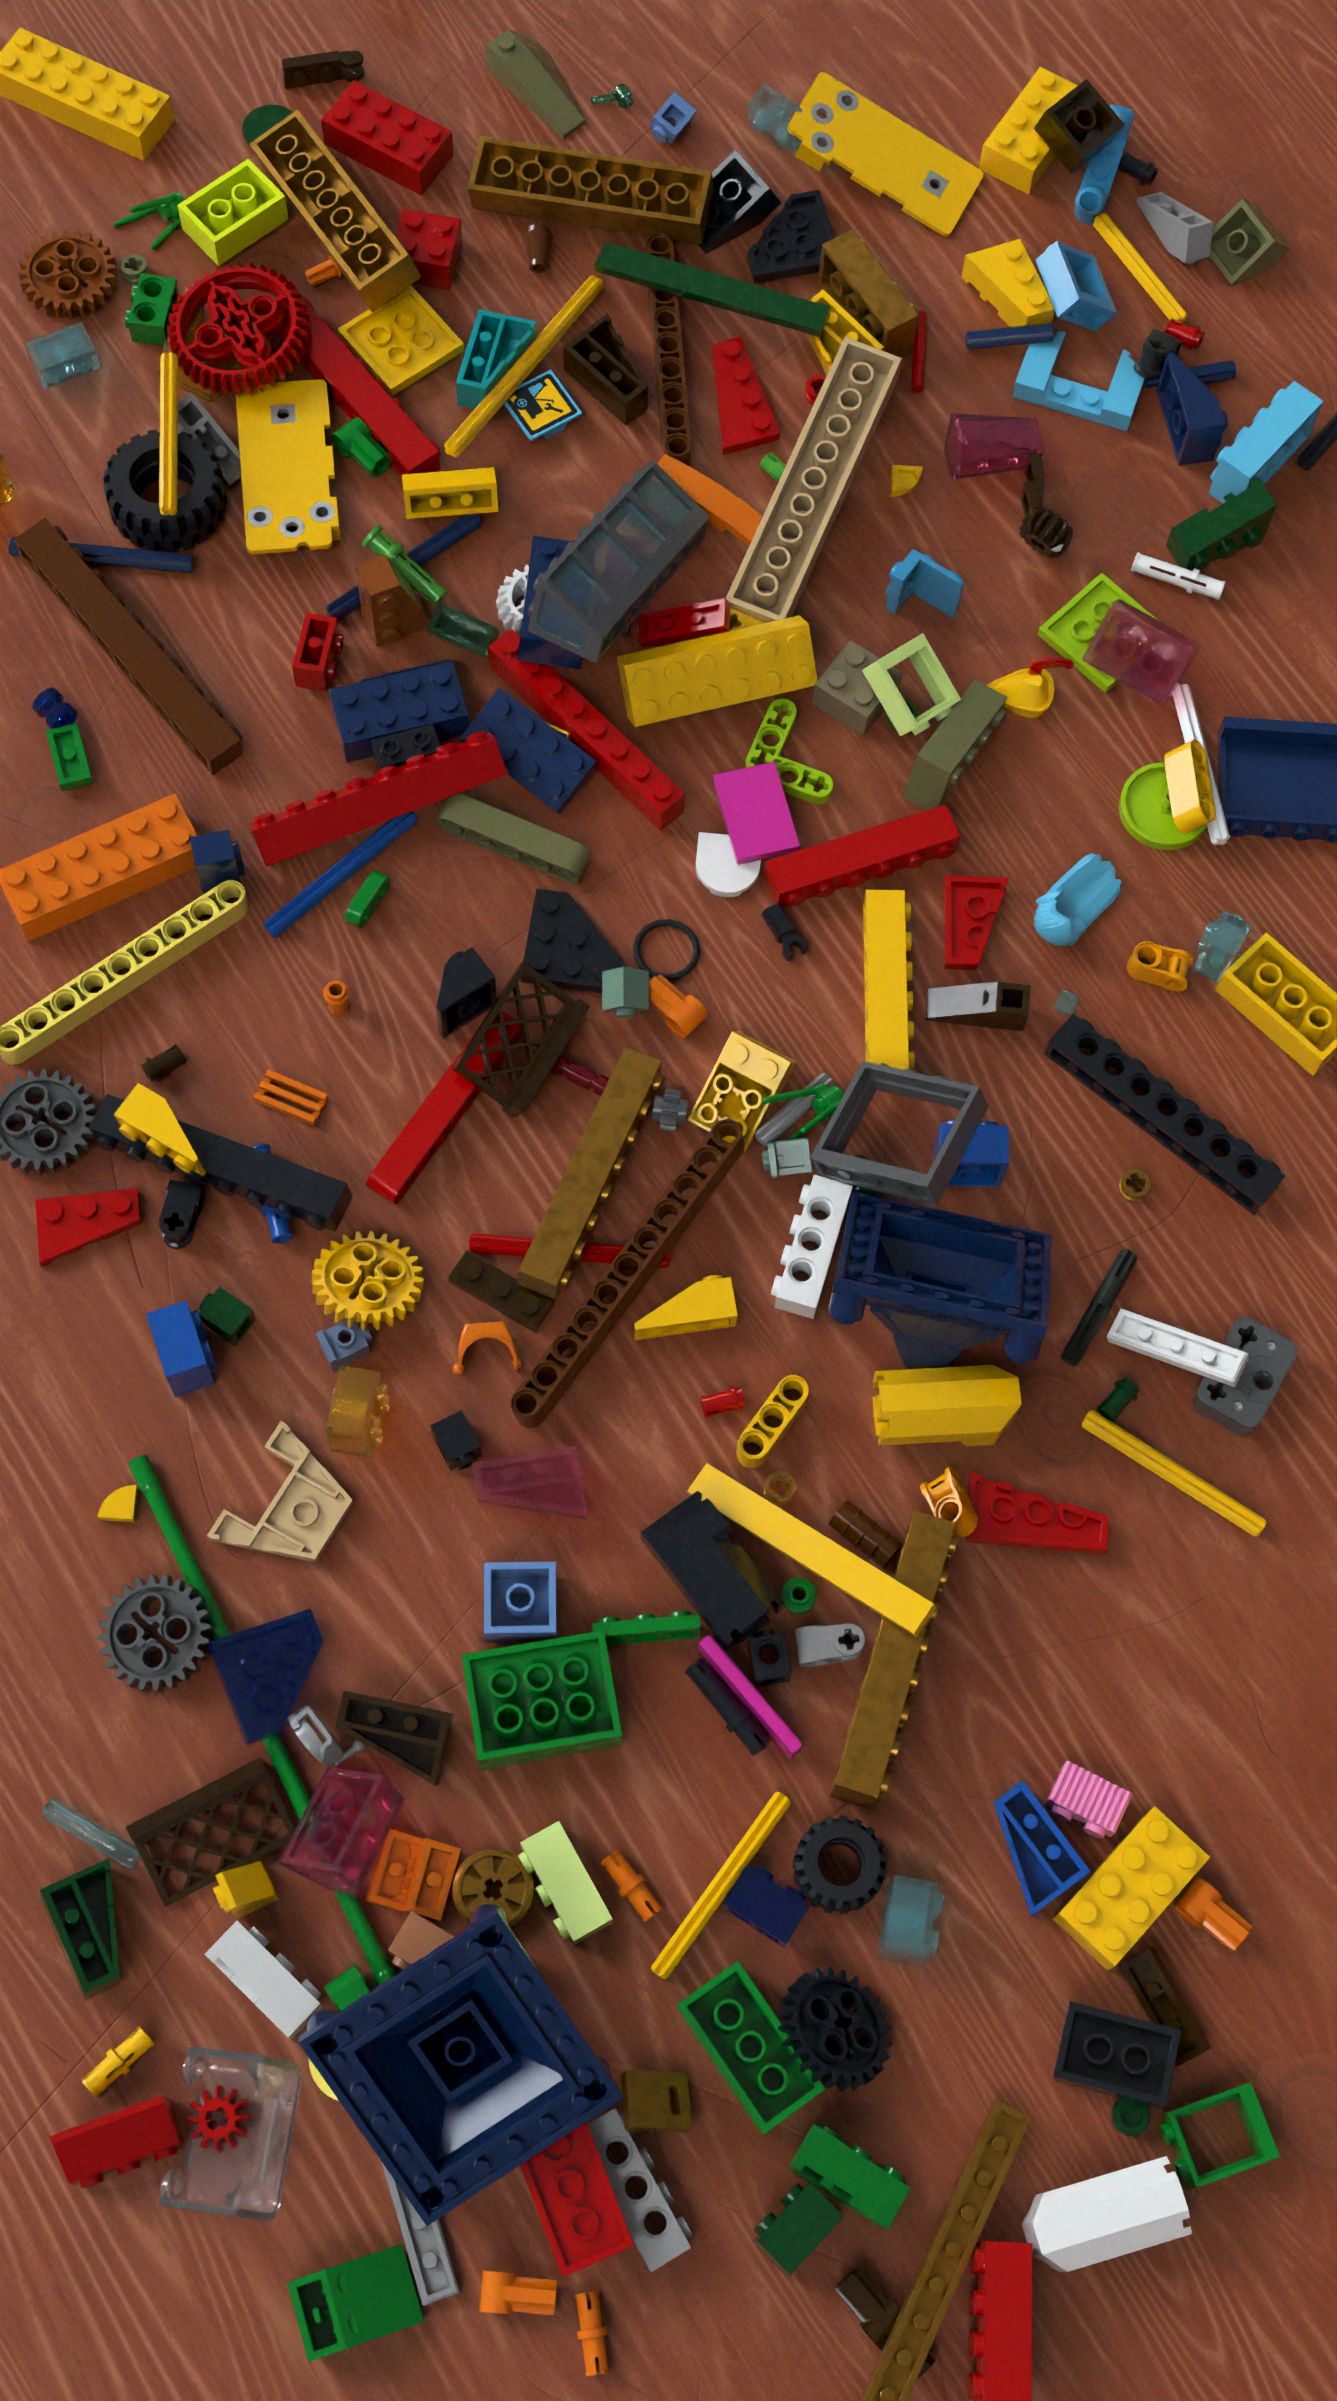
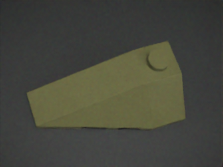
M507 29L486 44L487 70L563 140L585 125V119L549 52L530 35Z

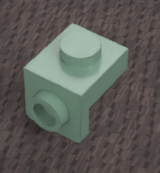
M808 1137L768 1142V1150L762 1151L764 1171L771 1170V1178H778L780 1175L812 1172Z

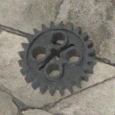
M42 1069L40 1077H35L34 1073L28 1070V1079L24 1081L19 1075H16L15 1080L17 1084L15 1086L5 1082L3 1085L7 1093L5 1095L0 1093V1159L2 1161L9 1159L12 1169L21 1164L24 1174H27L33 1166L38 1176L42 1175L44 1167H49L52 1174H55L56 1164L59 1163L65 1169H68L67 1159L70 1157L79 1162L80 1157L77 1151L79 1149L89 1151V1146L85 1139H95L89 1126L94 1119L92 1116L97 1113L94 1104H90L93 1101L90 1093H84L83 1084L80 1082L74 1085L71 1075H68L62 1081L59 1070H56L53 1076L49 1077L46 1069ZM44 1097L41 1103L37 1105L30 1104L33 1098ZM21 1107L27 1110L28 1113L17 1110V1108ZM64 1112L73 1113L67 1120H58L59 1116ZM46 1120H48L50 1126H48V1124H46V1123H44V1122H45ZM18 1123L26 1124L21 1131H11L12 1127ZM56 1131L67 1133V1135L61 1136ZM43 1140H54L48 1147H39Z
M150 1574L148 1584L143 1579L137 1577L135 1578L136 1589L124 1584L122 1586L125 1594L123 1598L114 1594L111 1596L116 1606L114 1609L109 1607L103 1608L110 1618L107 1621H99L98 1625L107 1628V1632L97 1636V1640L107 1643V1646L100 1650L99 1653L103 1656L112 1657L105 1666L109 1669L118 1668L114 1676L116 1679L123 1680L127 1677L126 1685L134 1688L139 1683L141 1691L148 1692L152 1684L154 1691L163 1692L164 1682H166L169 1688L176 1689L177 1677L185 1682H189L190 1678L187 1672L189 1669L201 1671L196 1660L198 1658H209L202 1649L203 1646L214 1644L212 1640L205 1638V1633L215 1630V1626L205 1623L204 1620L213 1614L209 1610H200L206 1603V1599L202 1597L193 1599L197 1593L196 1588L190 1586L185 1589L186 1582L179 1578L173 1584L172 1577L165 1574L160 1582L158 1576ZM159 1599L161 1609L157 1615L151 1617L149 1606L154 1600ZM138 1612L144 1621L158 1627V1633L173 1643L179 1649V1653L175 1655L164 1642L154 1639V1633L140 1624L133 1617V1614ZM185 1621L187 1632L181 1639H176L174 1634L175 1628L179 1623ZM136 1627L137 1638L132 1644L128 1645L125 1639L126 1633L129 1629ZM161 1649L163 1661L159 1666L153 1668L151 1657L154 1652Z

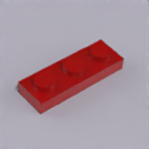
M726 598L640 614L638 643L643 648L727 632L730 625V603Z

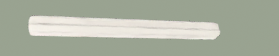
M1178 684L1172 691L1185 743L1193 739L1201 743L1207 755L1216 812L1215 821L1207 824L1210 840L1213 845H1224L1227 843L1230 835L1191 688L1188 684Z

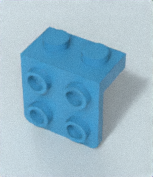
M914 549L902 563L898 561L893 566L889 574L891 582L885 592L888 596L885 609L896 615L913 593L950 617L956 615L965 585L956 572L943 568L935 563L930 556L921 554Z

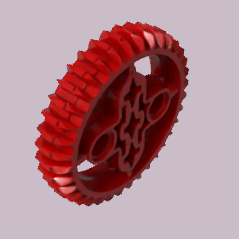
M238 262L236 268H232L227 263L226 269L221 271L215 266L213 274L209 275L204 271V279L194 278L193 287L185 285L186 295L178 294L179 303L172 304L173 313L169 314L170 324L167 325L170 351L177 355L178 367L182 369L183 374L187 378L190 377L195 385L200 383L201 388L204 390L211 388L215 395L222 390L226 397H228L231 391H234L238 397H240L242 391H247L252 396L253 389L256 388L263 393L265 385L269 384L274 387V380L278 378L284 381L285 372L293 373V364H300V355L306 354L305 345L309 344L310 338L308 334L311 333L310 316L307 311L306 302L303 301L301 292L296 289L292 281H288L284 274L278 275L274 268L267 271V268L262 264L256 269L252 262H250L247 268H244L240 262ZM234 290H260L276 296V298L269 294H259L243 302ZM207 304V311L211 320L202 324L197 329L195 341L188 345L187 335L191 322L199 310ZM290 313L291 328L280 349L271 356L272 349L267 338L280 331L284 316ZM235 357L238 363L245 369L221 370L205 365L201 361L204 360L211 365H218Z

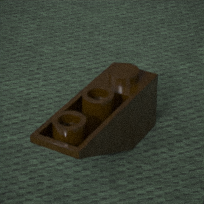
M989 982L929 988L927 991L925 1020L1023 1032L1029 1014L1031 985Z

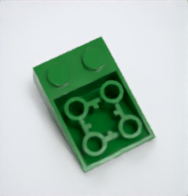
M402 2244L287 2282L308 2362L424 2322Z

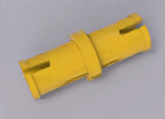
M138 2026L115 2050L110 2048L106 2052L107 2057L81 2079L83 2084L97 2098L121 2074L127 2075L131 2071L129 2067L150 2047L155 2045L154 2041Z

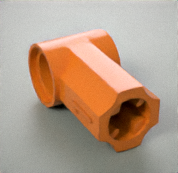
M661 974L654 976L649 981V1005L664 1017L667 1026L678 1037L685 1039L708 1017L706 1008L698 999L692 995L685 996Z
M1198 1877L1194 1879L1174 1905V1909L1190 1924L1205 1929L1231 1952L1235 1951L1253 1927L1222 1901L1221 1894L1213 1886Z
M483 2271L479 2312L513 2315L514 2312L546 2316L554 2315L557 2280L517 2277L516 2273Z

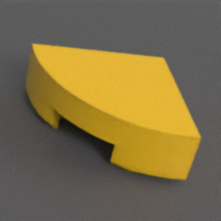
M892 465L891 497L902 496L915 489L920 482L923 466Z
M124 1486L112 1492L99 1509V1521L135 1522L138 1486Z

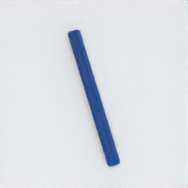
M411 811L388 820L264 922L266 931L272 937L280 935L417 822L415 813Z

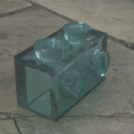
M763 83L747 106L750 125L760 133L766 131L772 135L774 141L782 148L788 149L790 147L797 152L802 141L787 131V126L795 112H802V109Z
M82 322L65 326L58 331L38 336L31 341L25 342L30 362L43 389L100 368L96 349Z
M1224 911L1217 922L1211 919L1195 950L1200 955L1193 970L1219 983L1223 973L1237 959L1253 926L1246 923L1240 916L1230 915Z

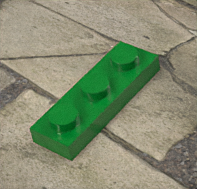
M676 1611L671 1613L670 1617L658 1618L653 1614H641L635 1616L634 1620L620 1621L618 1617H605L600 1619L599 1623H592V1632L604 1630L607 1646L699 1639L701 1628L699 1614L691 1615L689 1611Z

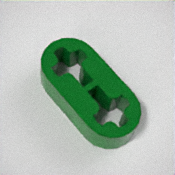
M378 870L372 871L349 904L345 913V921L358 928H362L386 895L390 887L391 878Z

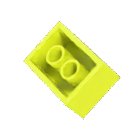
M249 159L177 205L182 229L218 266L289 220L286 196Z

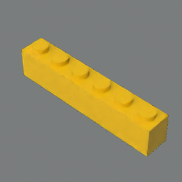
M866 889L863 901L866 1062L879 1065L884 1063L892 1068L901 1070H914V1052L908 1049V1041H913L914 1023L913 1021H908V1011L913 1009V991H907V981L912 980V961H906V951H911L912 934L911 932H906V922H910L911 903L905 902V890Z

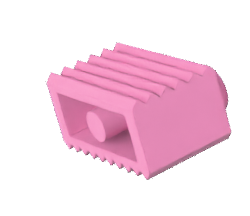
M1066 1761L1057 1775L1045 1805L1052 1808L1050 1813L1058 1819L1070 1822L1073 1818L1085 1825L1083 1828L1085 1832L1096 1838L1103 1839L1105 1835L1112 1837L1116 1833L1133 1794L1070 1761Z

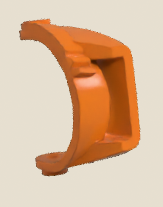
M505 1321L464 1325L459 1343L458 1362H455L452 1369L454 1374L463 1375L465 1368L462 1360L466 1349L474 1341L485 1337L496 1338L505 1343L513 1356L512 1365L514 1366V1371H518V1368H521L519 1351Z

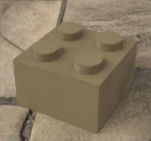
M850 640L815 683L812 704L864 737L885 711L862 672L864 668L880 658ZM891 667L887 671L899 690L903 673Z

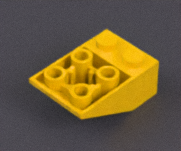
M732 1031L687 1121L708 1132L721 1120L731 1119L736 1121L741 1127L745 1143L744 1151H746L755 1137V1132L761 1127L775 1103L765 1104L763 1103V1098L782 1092L797 1061L740 1031ZM726 1136L723 1138V1140L729 1143H732L736 1139V1137Z

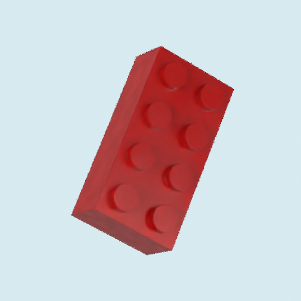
M353 80L321 119L325 145L421 196L454 156L452 131Z
M977 2242L976 2249L973 2250L969 2259L970 2274H976L975 2291H969V2315H975V2332L969 2331L968 2354L974 2357V2373L968 2374V2398H973L974 2401H1031L1032 2243Z

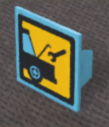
M551 369L519 385L504 403L530 442L542 435L545 439H548L564 431L568 422L582 415L581 410Z

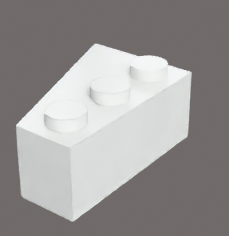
M236 1921L205 1955L292 2041L308 2024L309 2019L323 2008L317 2000L322 1994L307 1979L300 1984L291 1975L295 1967L281 1953L274 1958L264 1948L269 1941L254 1926L248 1932Z

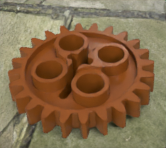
M64 229L63 236L58 237L57 233L53 231L52 239L48 240L46 237L41 236V245L32 242L33 252L24 251L25 260L19 262L21 270L18 271L22 291L26 294L28 302L33 301L35 309L43 306L46 315L55 310L57 318H60L63 312H67L69 318H72L74 311H78L81 316H85V308L88 307L95 312V303L98 302L105 305L104 295L112 296L111 287H117L116 277L118 272L114 255H111L109 246L103 247L100 238L93 241L91 233L82 238L80 230H76L73 236H69L68 230Z

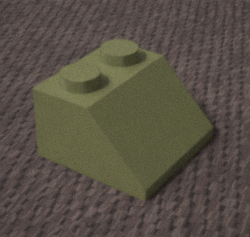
M1242 198L1213 227L1210 257L1230 284L1234 286L1268 270L1290 247L1259 206Z

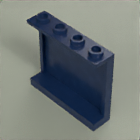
M1224 717L1218 731V790L1229 835L1234 837L1258 835L1266 839L1289 837L1298 841L1321 839L1329 843H1337V724Z

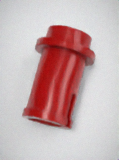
M1173 318L1170 319L1165 329V333L1182 341V344L1187 345L1189 350L1192 348L1198 349L1205 332L1200 331L1199 326L1193 328Z
M733 1385L729 1386V1390L700 1397L705 1418L735 1410L737 1413L740 1412L739 1408L745 1407L741 1388H734Z

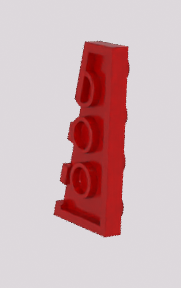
M970 1471L968 1475V1497L977 1514L978 1523L975 1530L966 1536V1542L1106 1554L1108 1551V1516L1066 1502L1061 1504L1046 1499V1496L1035 1492L1030 1494L1012 1488L1013 1485L1002 1481L997 1483L982 1478V1475Z

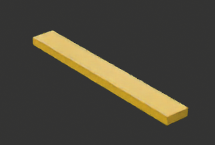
M706 1463L687 1490L690 1496L699 1491L702 1494L701 1502L706 1498L709 1499L722 1516L917 1637L936 1609L935 1604L708 1463Z

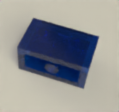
M756 1865L753 1870L746 1866L723 1903L722 1908L782 1948H785L809 1908V1905L804 1903L806 1897L790 1886H787L784 1890L772 1881L775 1877L762 1867Z

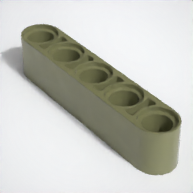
M461 793L446 799L435 820L439 828L451 835L570 884L578 883L592 855L585 845Z

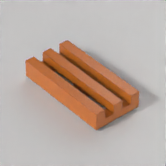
M269 1069L265 1073L264 1081H261L259 1085V1091L255 1092L253 1096L254 1102L314 1127L329 1099L328 1094ZM272 1083H275L296 1093L304 1095L308 1098L318 1101V1103H315L294 1093L286 1091L282 1088L272 1085ZM267 1092L314 1112L311 1115L265 1095Z

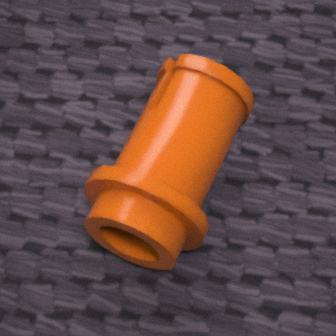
M342 981L329 982L323 990V996L328 1003L329 1011L336 1016L344 1015L349 1010L347 1006L349 1007L350 1005L348 1001L350 990Z

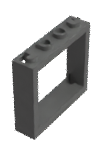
M862 1061L810 1156V1160L821 1177L937 1206L989 1106L980 1087L970 1085V1082L960 1083L948 1080L940 1075L933 1077L919 1074L912 1069L901 1070L892 1068L884 1063L879 1065ZM876 1090L961 1109L928 1174L843 1154Z

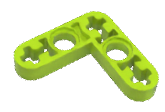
M783 698L777 699L771 703L746 757L745 768L758 765L761 754L766 756L765 763L775 761L779 777L786 771H791L797 775L798 779L793 783H786L780 778L784 793L813 804H824L832 796V778L822 771L781 757L794 727L797 709L792 701ZM786 711L787 715L783 717L780 727L777 726V714ZM771 734L775 735L780 742L775 746H767L763 743L762 738ZM803 777L807 778V783L805 782L804 788L801 787ZM822 784L824 785L823 789L819 793L815 792L814 787Z

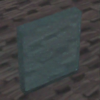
M1062 989L1053 1009L1071 1016L1080 996Z

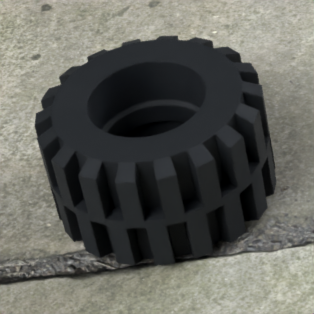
M842 1815L837 1819H833L832 1816L827 1817L822 1822L813 1824L801 1838L793 1859L792 1869H794L795 1873L793 1877L795 1884H798L800 1887V1894L803 1898L807 1897L811 1901L810 1905L817 1908L819 1906L824 1909V1912L830 1914L832 1912H839V1915L848 1914L849 1911L861 1909L880 1890L887 1873L885 1869L888 1862L887 1853H883L882 1848L884 1844L881 1838L877 1840L874 1836L876 1831L870 1826L867 1829L861 1825L863 1821L857 1818L854 1821L848 1820V1816ZM830 1845H843L856 1853L860 1860L861 1872L854 1883L847 1886H837L828 1882L822 1876L818 1867V1859L826 1847Z

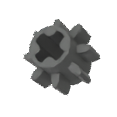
M665 1089L664 1097L655 1096L652 1120L660 1122L659 1130L675 1132L677 1124L685 1125L689 1100L680 1099L681 1091Z

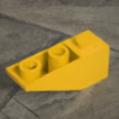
M137 1083L114 1113L116 1120L121 1126L119 1131L134 1142L140 1139L147 1143L146 1147L157 1156L163 1157L167 1155L174 1159L173 1163L184 1172L190 1173L193 1170L204 1176L206 1172L166 1099Z

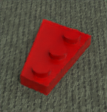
M945 875L943 881L944 969L977 970L1009 878Z
M138 1188L35 1199L39 1264L42 1268L53 1263L52 1260L68 1253L72 1255L81 1251V1247L102 1239L104 1241L141 1225Z

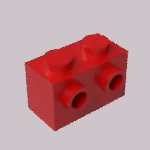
M312 613L305 614L292 665L296 687L327 692L329 680L334 681L337 671V662L334 661L336 653L341 654L344 642V635L339 634L336 617Z

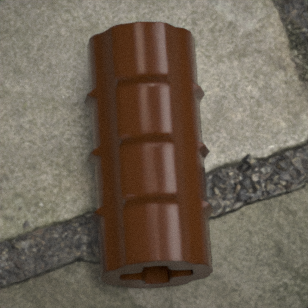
M849 1500L843 1503L829 1521V1525L840 1533L841 1537H845L855 1548H858L867 1555L868 1559H872L883 1569L903 1545L890 1532L884 1530L876 1521H873L863 1510L857 1508Z

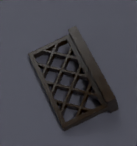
M521 962L452 1070L502 1105V1111L512 1118L520 1115L529 1106L590 1006L581 999L574 1000L525 962ZM523 974L533 981L534 994L521 995L518 981ZM513 991L514 997H509V995ZM554 996L563 1003L557 1014L547 1015L544 997ZM536 998L540 1016L526 1018L522 1000ZM515 1001L519 1020L504 1022L502 1006L504 1003ZM495 1017H496L497 1023L492 1024V1022L494 1021V1019H495ZM553 1019L552 1023L549 1026L548 1020ZM541 1021L544 1032L542 1039L530 1041L527 1023ZM520 1024L524 1043L509 1045L505 1027ZM498 1028L502 1046L487 1049L485 1033L488 1029ZM479 1044L480 1050L475 1051L476 1047ZM537 1045V1047H536L535 1050L533 1051V1050H532V1046ZM525 1047L527 1063L524 1067L514 1068L510 1050ZM503 1051L507 1069L492 1072L488 1053ZM482 1055L485 1073L476 1075L465 1067L471 1056ZM516 1072H520V1074L518 1075V1077H517V1079H516L515 1073H516ZM508 1074L511 1088L506 1096L496 1090L493 1076Z
M261 1758L126 1826L165 1907L216 1881L215 1875L244 1866L299 1837ZM262 1781L270 1794L265 1810L245 1804L249 1788ZM243 1792L240 1802L230 1799ZM225 1801L239 1806L232 1827L211 1821L216 1805ZM272 1801L279 1814L269 1811ZM243 1807L263 1814L257 1835L236 1829ZM210 1809L207 1819L197 1816ZM267 1815L281 1819L289 1834L276 1841L261 1837ZM194 1819L205 1823L199 1844L178 1838L183 1822ZM209 1825L230 1831L223 1852L203 1846ZM177 1826L174 1836L164 1834V1832ZM234 1833L255 1839L250 1855L239 1858L227 1854ZM156 1836L171 1840L165 1862L151 1858L144 1843ZM259 1841L269 1843V1845L256 1851ZM176 1842L197 1849L190 1870L169 1863ZM201 1850L221 1856L217 1872L207 1876L194 1871ZM226 1858L236 1861L223 1868ZM153 1863L163 1866L160 1876ZM167 1868L188 1874L183 1890L171 1896L168 1895L163 1884ZM192 1875L202 1878V1880L189 1886Z

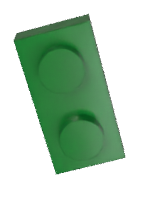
M77 723L45 730L61 791L93 784Z

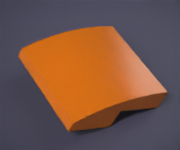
M390 1828L386 1829L365 1901L408 1914L413 1911L423 1918L441 1921L461 1848L429 1838L422 1839Z

